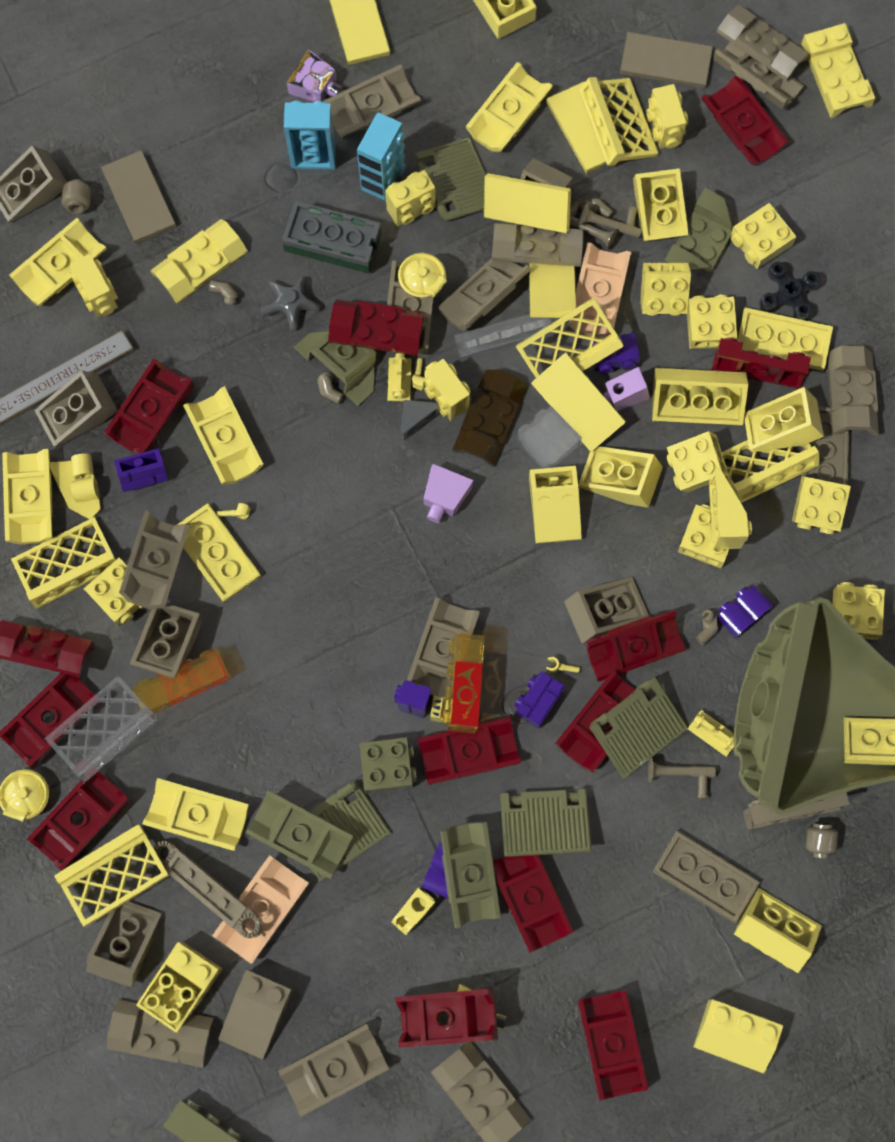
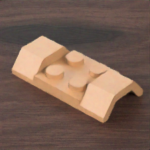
M587 243L576 289V308L594 297L613 328L630 259V251L612 253L599 250L592 243ZM593 305L584 310L583 318L596 320L597 311ZM569 320L568 326L576 331L578 321ZM581 322L579 333L592 336L594 325ZM597 325L595 337L601 338L611 334L607 327Z
M269 855L239 897L244 904L261 917L263 921L262 933L256 938H245L225 921H222L212 936L250 964H253L309 883ZM249 919L245 925L249 933L253 932L256 927L253 919Z

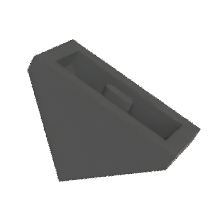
M404 400L401 438L406 440L439 414V405L433 402Z

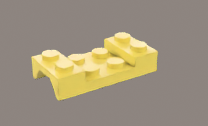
M845 23L806 34L801 43L804 51L808 53V62L830 118L836 117L845 109L858 105H863L867 108L872 107L875 100L868 79L864 80L851 48L853 41Z

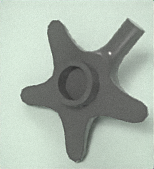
M301 276L292 287H285L274 280L270 281L269 287L274 291L277 299L273 303L260 308L263 317L273 312L281 311L288 318L290 330L295 331L298 328L299 315L302 310L319 311L321 309L319 304L305 296L306 277Z

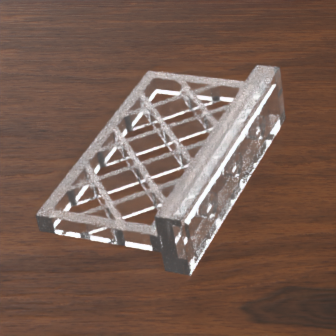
M530 314L457 334L454 335L459 356L464 357L529 338L552 323L550 317H530Z
M117 676L50 733L45 740L82 782L85 783L152 725L157 718L129 686ZM120 684L124 689L123 698H111V690ZM97 702L106 703L105 714H92L93 706ZM110 703H123L122 715L109 714ZM127 703H137L142 708L135 715H126ZM79 718H87L86 730H74L75 721ZM92 718L104 719L103 731L91 730ZM108 719H121L120 728L116 731H107ZM60 734H69L68 746H57L53 740ZM73 734L86 735L85 747L72 746ZM90 735H103L102 743L98 747H89ZM62 750L67 751V756L63 753ZM71 751H84L83 760L75 766L71 762Z

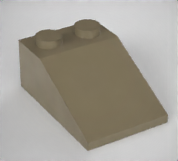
M32 145L0 176V209L8 222L11 223L53 200L62 192L63 186L67 181L48 151Z
M81 370L34 411L52 445L58 447L102 424L118 410L99 375Z
M632 577L579 590L564 601L582 644L590 639L607 634L608 630L649 616Z
M167 603L164 608L151 609L130 665L175 679L202 625L200 614Z
M129 901L111 911L88 954L86 972L132 988L142 968L162 913Z
M246 970L218 1040L260 1059H264L293 990Z

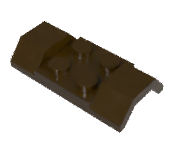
M497 369L485 370L452 451L468 453L483 459L490 466L495 467L527 385L518 377Z

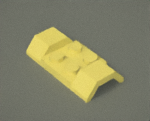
M517 62L466 125V129L475 141L490 151L502 152L540 106V102L553 85L550 83L541 84L529 76L522 65Z
M76 218L14 270L10 277L35 305L40 307L55 293L58 294L73 281L70 275L73 272L70 263L88 254H91L93 260H95L107 249Z
M220 219L205 231L202 230L170 253L167 259L151 269L150 272L164 285L176 304H179L247 254L248 251L229 224Z
M225 386L220 388L214 396L199 403L183 405L222 485L235 484L254 475L263 466Z
M43 449L35 454L23 455L3 452L5 541L15 544L44 543L52 539L53 515L49 449Z
M157 778L155 794L149 812L144 818L143 825L235 851L247 820L249 804Z

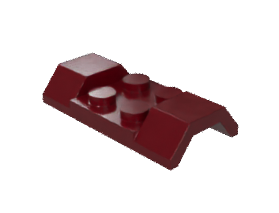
M737 75L724 88L712 95L705 94L701 97L702 101L714 115L715 121L751 165H761L777 155L788 143V140Z
M336 299L333 303L329 323L328 342L418 356L425 313L403 310L401 307L363 301H358L357 303Z
M672 610L655 617L650 615L608 630L607 634L586 641L587 654L597 681L605 680L612 670L619 675L686 651L679 635L675 619L677 616L676 611Z
M5 620L0 621V659L80 677L88 651L95 649V644L90 640L28 625L26 627L22 624Z
M612 670L556 741L557 747L579 766L593 773L607 754L589 727L594 720L603 713L613 709L630 696L635 689L623 681L617 672ZM609 722L601 727L604 734L613 729Z
M510 717L478 724V727L469 726L418 738L428 785L521 764Z
M539 855L509 856L493 861L495 878L529 953L574 933Z

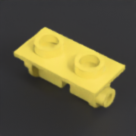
M397 353L394 358H389L388 401L410 400L411 358H405L404 354Z
M702 710L688 727L689 731L725 757L734 748V733Z

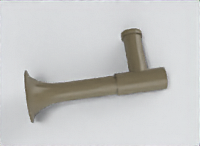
M576 197L570 207V226L575 229H582L584 232L601 239L606 244V250H609L616 238L617 229L609 232L600 230L587 223H583L580 226L579 219L575 215L580 209L583 200Z
M588 203L583 207L579 219L580 226L585 222H593L614 230L617 229L618 232L635 238H639L641 234V229L634 227L636 213L638 212L636 207L628 208L626 224L595 214L589 209Z
M650 758L648 762V780L651 783L652 779L662 775L698 777V798H708L707 777L715 778L716 769L715 767L662 766L654 763L652 758Z

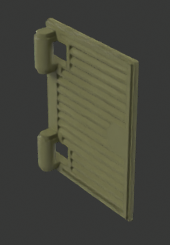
M470 137L416 153L420 171L425 170L435 186L436 207L444 222L484 210L486 173ZM432 157L435 165L428 167L426 159ZM452 202L455 210L448 212L445 205Z
M656 677L646 680L630 696L609 712L603 713L594 720L589 727L623 779L688 729ZM653 689L656 696L648 701L644 694ZM609 722L613 729L604 734L601 727Z
M356 780L338 790L337 793L310 810V812L353 835L335 871L391 834ZM354 792L357 799L347 805L344 798ZM311 869L319 882L327 878Z
M578 789L577 792L566 793V790L521 792L517 796H509V793L500 794L504 857L592 852L586 789ZM567 802H579V805L567 806ZM510 805H521V808L510 809Z

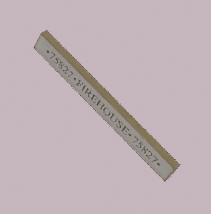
M120 331L0 398V426L46 401L81 370L96 373L132 353L134 349L124 332Z

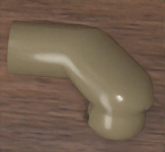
M587 199L580 205L581 210H583L585 204L588 203L589 209L592 212L599 213L608 219L614 213L600 199Z
M210 281V292L222 293L225 296V304L234 305L236 303L238 294L231 284Z
M325 372L321 374L317 381L320 394L339 404L344 394L333 389V377L330 373Z
M705 610L702 613L703 630L695 637L703 646L718 632L717 616L711 610Z

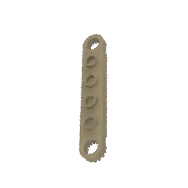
M168 841L157 842L154 845V849L168 874L230 927L234 928L241 936L256 938L262 933L263 921L261 917L176 845ZM164 847H167L170 850V855H168L167 859L163 860L160 852ZM249 919H253L256 927L253 932L249 933L245 925Z

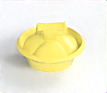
M417 253L409 256L402 262L399 268L398 279L401 287L415 297H435L443 285L447 283L444 265L437 257L428 253Z
M28 769L15 771L8 775L0 786V806L4 811L3 815L22 822L41 813L48 802L49 788L47 782L35 771Z

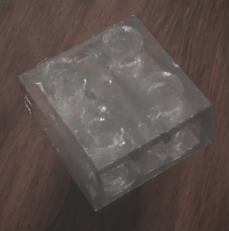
M552 406L546 410L544 408L541 409L534 416L535 420L529 425L527 423L524 424L517 431V443L542 469L555 468L576 450L582 441V437Z

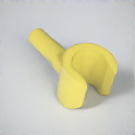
M421 358L417 360L416 371L412 377V387L418 390H423L425 385V378L420 376L423 359Z
M239 503L237 510L217 511V516H236L244 520L249 517L251 508L247 504Z
M555 657L547 659L549 662L557 663L555 668L546 667L550 673H557L559 670L579 673V667L559 663Z

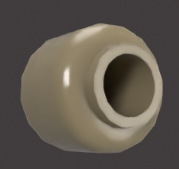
M78 179L67 182L62 189L61 202L63 207L73 214H80L86 211L91 204L90 187Z
M813 822V826L807 828L806 849L813 852L814 857L828 858V854L837 851L838 831L832 827L833 824Z

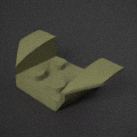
M704 188L695 205L694 212L687 222L688 236L679 237L664 261L667 263H688L690 271L704 269L712 272L731 237L732 224L725 199L713 191Z
M329 331L309 333L294 346V349L307 361L313 356L319 359L345 383L343 394L356 406H359L373 393L376 352L368 348L329 343Z

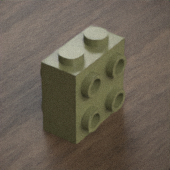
M407 738L359 743L364 791L366 794L413 788L412 782L417 781L415 767H410L409 758H414L413 744H408Z

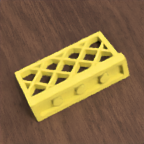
M596 77L588 78L581 87L580 93L607 165H616L618 161L656 157L658 151L630 78L597 81ZM625 86L628 93L627 96L617 90V87ZM600 88H604L607 91H609V97L602 94ZM613 95L623 101L621 106L611 100ZM626 103L633 107L634 114L624 108ZM607 105L618 111L616 116L609 113ZM620 113L630 119L628 125L618 119ZM633 122L641 127V133L631 127ZM614 124L625 130L623 135L616 132ZM627 132L638 139L635 144L625 138ZM640 141L648 146L649 151H645L638 146ZM623 143L632 149L631 153H624L621 144Z
M594 297L516 345L517 350L536 378L540 375L537 370L538 362L552 365L556 361L558 350L571 352V359L584 371L623 347L621 338ZM592 305L597 311L595 321L583 318L584 310ZM569 319L578 321L576 333L563 330L564 323ZM581 322L594 325L592 336L579 334ZM597 325L607 327L611 334L604 339L595 337ZM548 332L559 333L556 345L545 343V334ZM562 334L574 337L572 348L559 346ZM577 338L590 340L589 348L584 351L575 349ZM529 344L539 345L537 357L527 355L523 348ZM542 346L555 349L553 360L540 358Z
M748 440L722 452L724 459L734 460L732 466L727 467L729 477L726 479L740 503L818 467L819 451L815 446L811 447L808 443L802 445L805 450L800 453L791 452L793 447H789L788 451L779 449L757 451L769 453L768 460L766 461L756 459L757 452H753L752 457L740 455L741 451L749 450ZM773 454L785 457V460L779 463L771 462ZM737 461L749 463L748 469L735 468ZM753 464L765 466V469L761 472L751 471ZM733 474L745 476L744 480L734 483L731 479Z
M95 517L11 560L27 592L29 601L38 609L93 581L116 561V558ZM94 526L96 531L93 539L83 537L84 531ZM68 538L76 539L72 549L62 547L64 540ZM80 541L90 543L87 553L77 551ZM95 545L103 546L106 550L100 556L91 555ZM48 548L54 550L51 560L41 558L43 551ZM60 551L69 553L66 564L56 562ZM74 555L84 557L82 565L78 567L71 566ZM26 559L34 560L30 571L21 569L19 563ZM39 562L49 564L45 574L35 572ZM53 566L64 568L60 576L56 578L50 576ZM32 577L41 578L40 586L31 590L29 584Z
M138 824L54 876L64 890L83 927H87L167 878L169 874L149 841L145 830ZM144 842L148 848L145 859L134 857L135 848ZM119 857L128 859L124 872L112 869L114 861ZM132 860L144 862L141 875L128 873ZM148 863L157 865L161 874L154 878L145 877ZM98 870L107 871L103 885L91 882L94 872ZM111 873L123 875L119 888L107 886ZM127 876L139 879L137 888L133 891L123 890ZM76 883L86 884L82 898L73 896L69 888ZM90 885L102 888L98 901L86 899ZM106 889L118 892L116 901L112 904L102 903ZM85 902L96 904L94 915L86 919L82 913Z

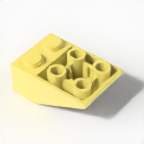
M576 466L530 470L529 485L536 544L582 540Z
M178 942L136 1006L177 1033L209 991L223 968L185 942Z

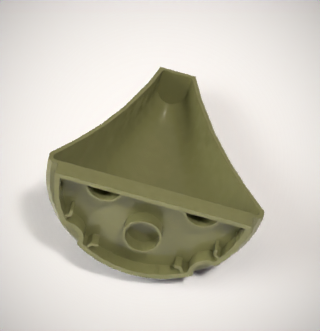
M820 597L812 599L805 604L796 603L787 607L769 624L765 640L757 644L750 659L738 698L734 727V755L740 759L739 778L745 789L757 797L767 810L781 815L857 788L895 780V765L844 763L843 733L844 717L895 719V667L885 660L846 621L828 599Z

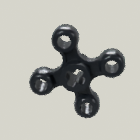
M774 262L768 270V276L778 284L779 289L776 293H766L761 297L759 302L760 309L770 313L782 303L792 307L794 318L807 321L812 314V308L802 300L801 294L804 291H813L818 288L821 279L819 274L815 271H809L801 280H796L787 276V268L782 262Z

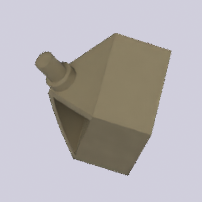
M533 158L523 170L520 179L569 188L573 177Z

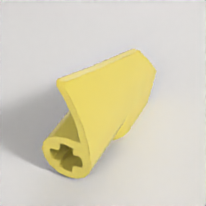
M77 454L71 457V461L50 462V470L69 509L87 519L95 517L101 510L98 483L93 472L92 456L90 454Z

